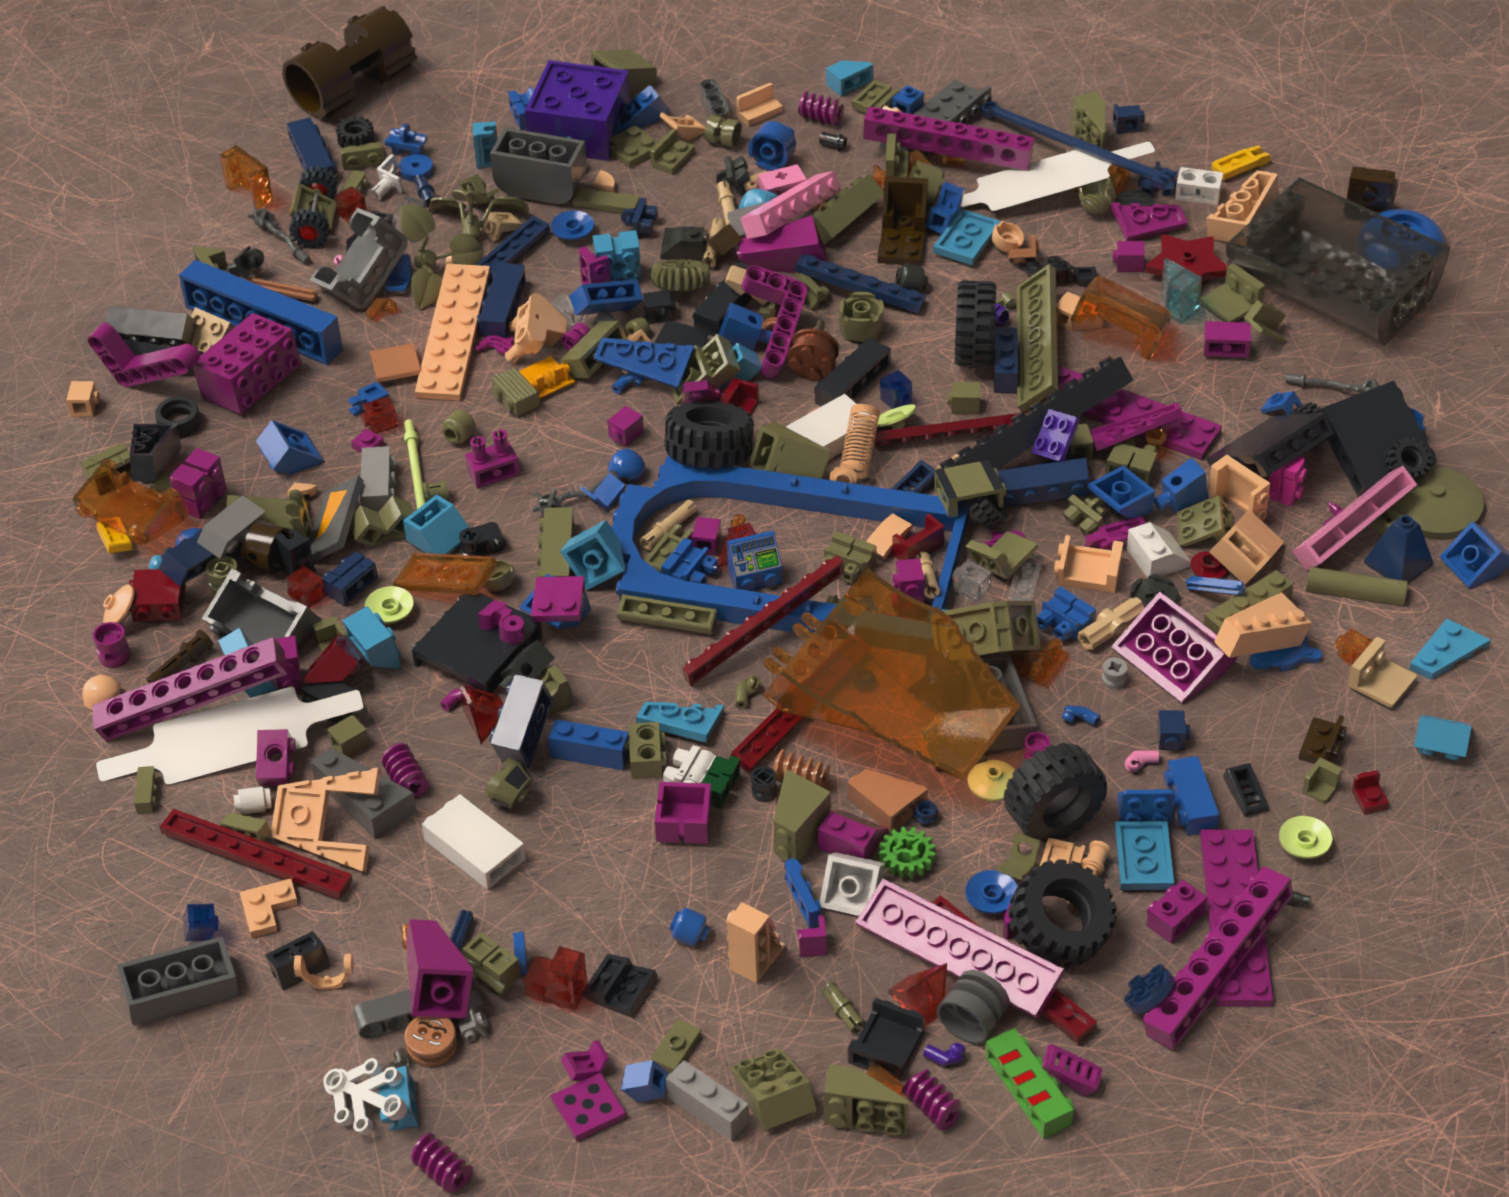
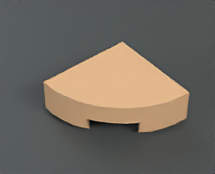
M600 170L593 183L594 189L614 192V178L609 173Z
M294 483L288 490V495L290 490L296 489L301 491L303 495L309 494V497L317 493V485Z

